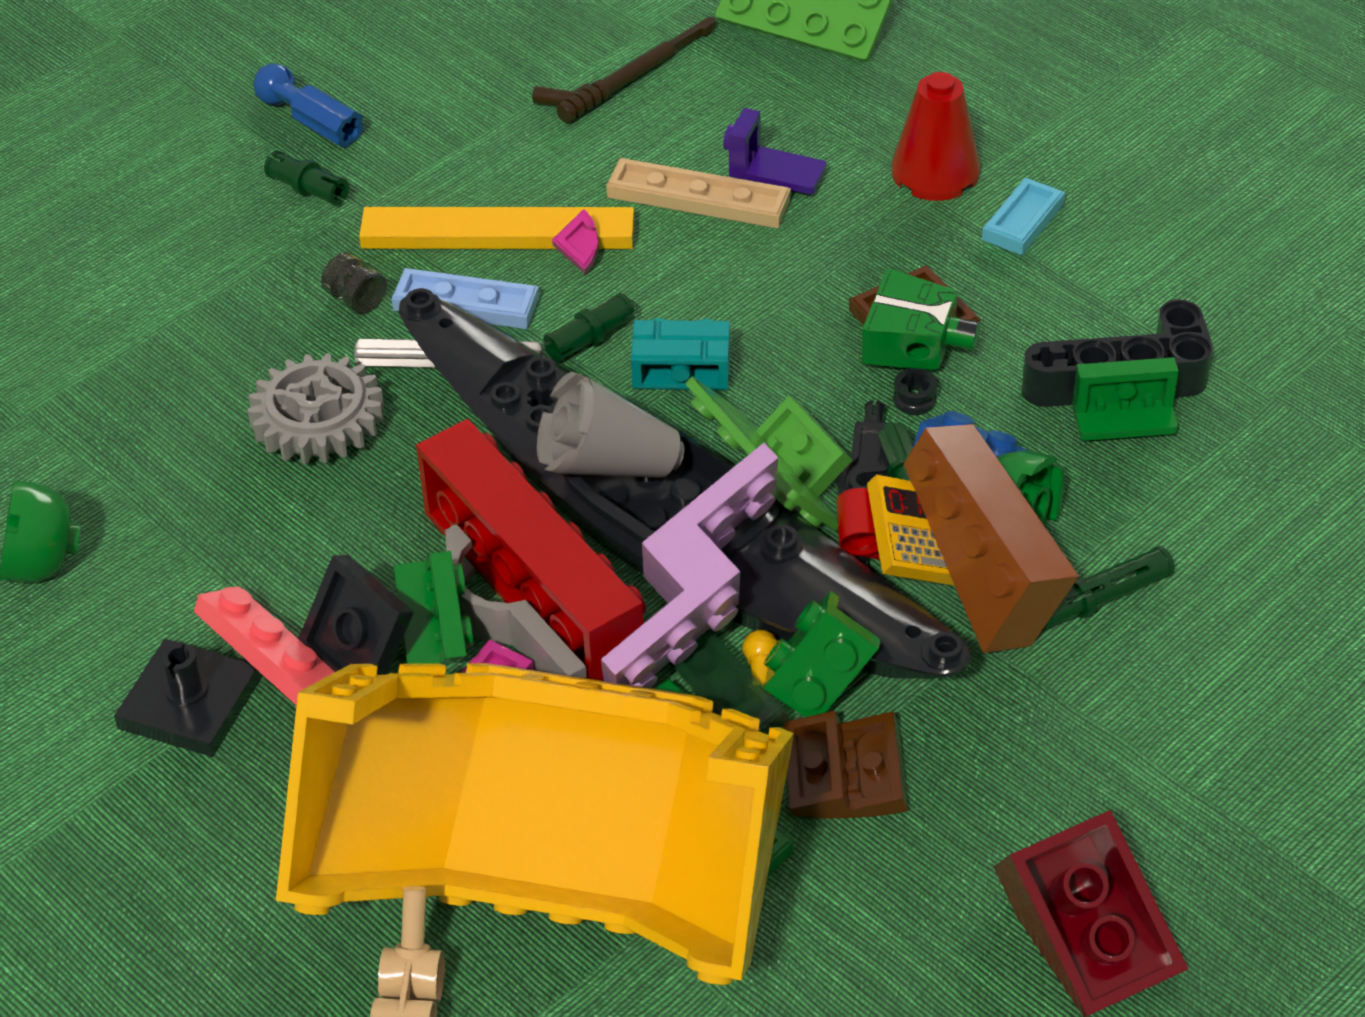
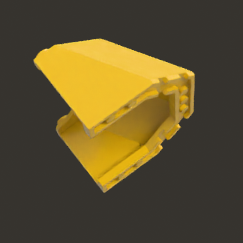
M440 663L399 664L398 673H389L387 675H377V666L373 664H350L298 692L276 901L295 904L294 909L303 914L324 915L330 912V907L339 905L342 902L403 898V887L421 886L426 888V897L439 896L438 900L449 905L465 906L472 904V901L494 904L493 909L495 911L508 915H523L527 913V910L549 913L551 921L561 924H580L583 922V919L605 923L604 928L608 931L620 934L637 933L686 959L687 966L698 972L697 978L703 982L727 985L731 984L733 979H743L751 965L794 733L780 727L769 728V735L759 731V719L734 709H722V715L720 716L712 712L714 701L701 696L489 663H467L466 673L445 674L446 666Z

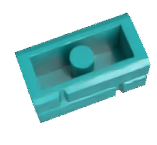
M662 318L634 320L631 353L633 389L690 390L685 383L693 376L711 390H729L730 321H714L711 319H701L698 321L665 320Z

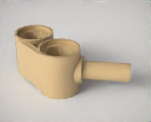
M403 887L401 943L395 945V948L384 947L382 950L378 971L379 998H374L370 1017H437V1006L442 998L444 986L445 958L443 950H430V945L424 944L425 887Z

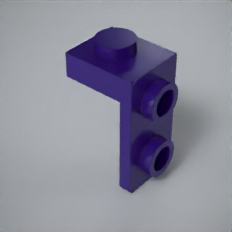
M743 108L735 124L730 123L726 129L723 147L724 150L729 151L730 177L788 187L793 192L810 195L815 193L826 172V161L762 147L761 111Z

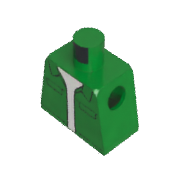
M886 268L862 329L861 363L935 370L940 368L948 345L974 351L978 341L980 322L956 318L958 294L953 289Z

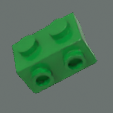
M1175 357L1077 364L1072 409L1080 439L1088 441L1176 434L1178 421L1173 403L1178 378V367Z
M451 551L430 553L425 561L397 564L393 569L396 595L414 611L403 637L406 663H440L443 665L459 663L467 656L466 648L473 647L470 618L468 615H460L458 595H465V579L461 563L453 564Z
M831 590L819 604L811 600L806 605L795 622L794 626L798 629L788 642L782 638L779 639L763 663L768 667L763 689L804 717L826 713L880 646V638L837 609L839 596Z

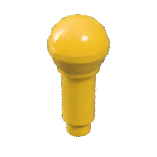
M767 630L751 632L745 637L742 644L743 654L751 666L752 695L755 698V704L758 706L769 705L770 696L772 695L763 689L768 672V667L763 663L772 647L777 643V639Z

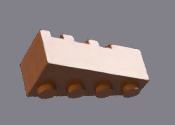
M974 424L925 428L906 459L904 466L982 652L988 653L1030 647L1079 575Z

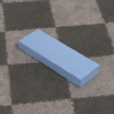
M405 268L392 297L393 311H399L400 301L410 291L424 288L432 291L441 300L452 304L486 324L528 329L539 301V287Z

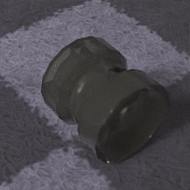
M348 252L340 253L333 257L326 265L321 278L322 288L326 293L336 299H343L344 304L349 309L361 315L371 312L380 304L387 288L386 279L381 273L373 268L365 267L359 258Z

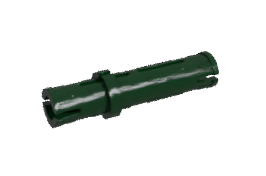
M1159 545L1146 553L1115 564L1089 577L1082 578L1079 576L1041 632L1075 616L1079 618L1091 616L1096 612L1098 606L1130 594L1159 579L1173 575L1175 566L1169 551ZM1132 572L1136 573V576L1131 577L1115 585L1111 584V581H1114ZM1088 591L1092 592L1091 595L1076 602L1066 603V601Z

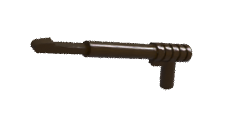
M708 17L672 40L660 43L604 79L596 80L592 84L586 83L574 91L535 86L532 93V101L537 104L557 106L556 112L558 117L563 122L570 123L609 99L612 93L672 57L678 49L701 35H708L716 28V19Z

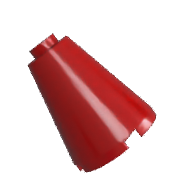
M946 72L932 73L922 78L918 83L892 158L891 175L894 182L900 188L901 183L911 188V195L919 199L944 201L957 198L962 195V189L971 183L973 188L980 176V161L963 84L958 78Z

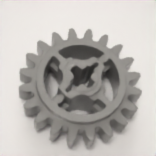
M326 353L321 360L314 361L307 354L304 356L303 362L295 364L290 359L285 360L286 369L283 371L270 368L268 370L270 381L257 380V393L249 394L248 397L250 408L247 410L255 440L257 442L264 441L266 452L268 453L280 448L282 460L284 461L290 459L294 454L300 455L302 464H307L311 456H319L323 463H327L329 454L336 452L343 458L348 457L347 447L350 445L357 448L365 447L363 435L376 436V423L383 422L382 389L378 387L376 375H367L364 364L351 368L349 357L346 356L339 360L338 363L332 362L330 353Z

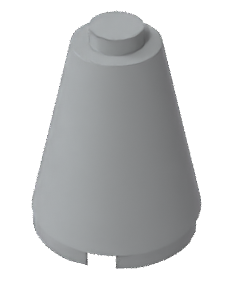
M570 372L563 376L554 387L550 396L557 398L558 401L553 414L543 412L537 437V457L540 463L548 465L545 470L555 474L664 478L681 464L684 455V444L680 441L679 432L673 427L585 375Z

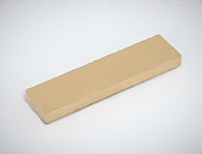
M625 158L619 159L606 185L607 198L778 229L791 201V188Z

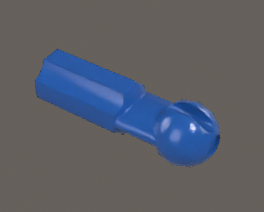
M269 63L262 66L255 74L253 82L254 91L262 102L275 106L284 103L291 105L292 118L339 146L347 148L350 143L359 139L364 129L362 124L363 115L312 85L308 84L302 89L298 88L294 75L285 66Z

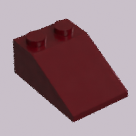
M1111 810L1014 852L993 866L1018 920L1083 1017L1096 1013L1188 970L1186 962Z

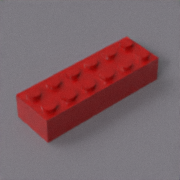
M468 418L416 444L425 515L445 537V529L457 524L470 538L472 548L464 557L505 603L526 600L586 666L587 679L604 681L601 659L644 624L643 614L646 612V605L639 591L634 586H626L615 574L607 557L602 553L596 554L585 543L579 528L572 522L567 523L556 512L548 495L544 492L538 493L527 481L521 467L516 462L510 463L499 452L498 446L491 435L488 433L482 434Z

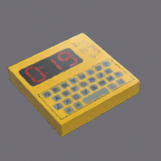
M875 475L867 483L882 574L955 586L911 481Z

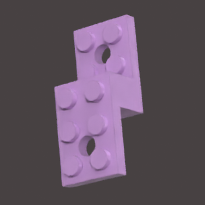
M765 443L756 448L642 542L644 577L668 604L601 659L605 682L651 688L657 681L655 674L670 661L674 665L683 662L697 648L698 643L695 640L710 628L715 632L719 631L738 613L736 606L739 604L740 571L720 549L734 537L736 533L734 528L748 516L752 520L759 518L775 501L778 457Z

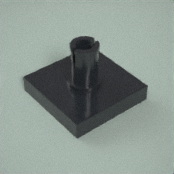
M335 555L330 560L298 639L311 648L335 672L350 664H373L377 666V675H387L414 611L349 555Z
M164 638L115 713L114 718L117 729L213 757L260 682V672L249 662Z

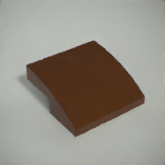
M836 711L783 722L784 729L794 733L787 770L789 806L793 816L824 819L862 818L908 811L899 724L893 711L844 723L840 722Z

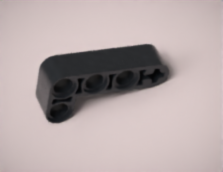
M1175 299L1164 303L1160 308L1156 334L1035 343L1028 347L1025 352L1021 394L1026 401L1036 406L1072 405L1077 364L1175 357L1178 367V378L1174 398L1198 395L1207 387L1213 345L1203 313L1199 306L1193 302Z

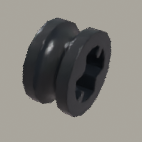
M922 368L905 369L898 373L894 379L893 403L895 407L908 415H922L931 411L936 405L937 380L935 376ZM911 390H918L919 393H911Z

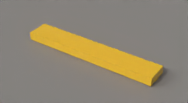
M364 207L359 235L361 249H556L552 244V239L585 209L594 221L598 235V249H633L634 207Z

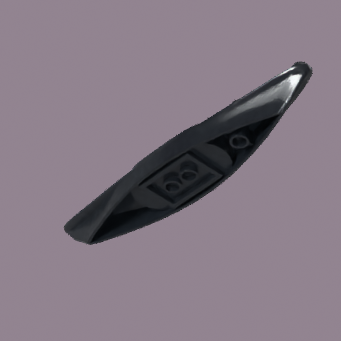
M414 289L400 301L398 313L424 354L483 422L512 460L521 467L523 472L542 492L548 495L552 503L601 546L643 575L642 542L735 467L704 445L673 427L679 432L680 441L684 444V455L679 467L674 471L672 470L664 478L574 475L549 472L545 470L548 465L540 463L537 457L539 425L544 411L553 414L558 399L550 395L559 380L570 373V371L478 318L441 300L428 289ZM776 498L773 505L759 518L752 520L748 516L734 528L736 531L734 537L720 549L740 571L739 604L736 606L738 613L731 621L754 631L767 630L777 640L782 638L788 642L798 630L794 625L806 605L811 600L819 604L831 590L839 596L838 610L881 639L879 649L862 668V671L888 678H938L954 676L964 671L971 661L970 649L960 637L952 633L939 620L854 556L840 548L839 545L778 502Z

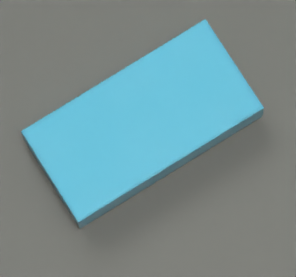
M1024 178L983 227L982 240L1023 255L1064 205L1065 192L1029 178Z

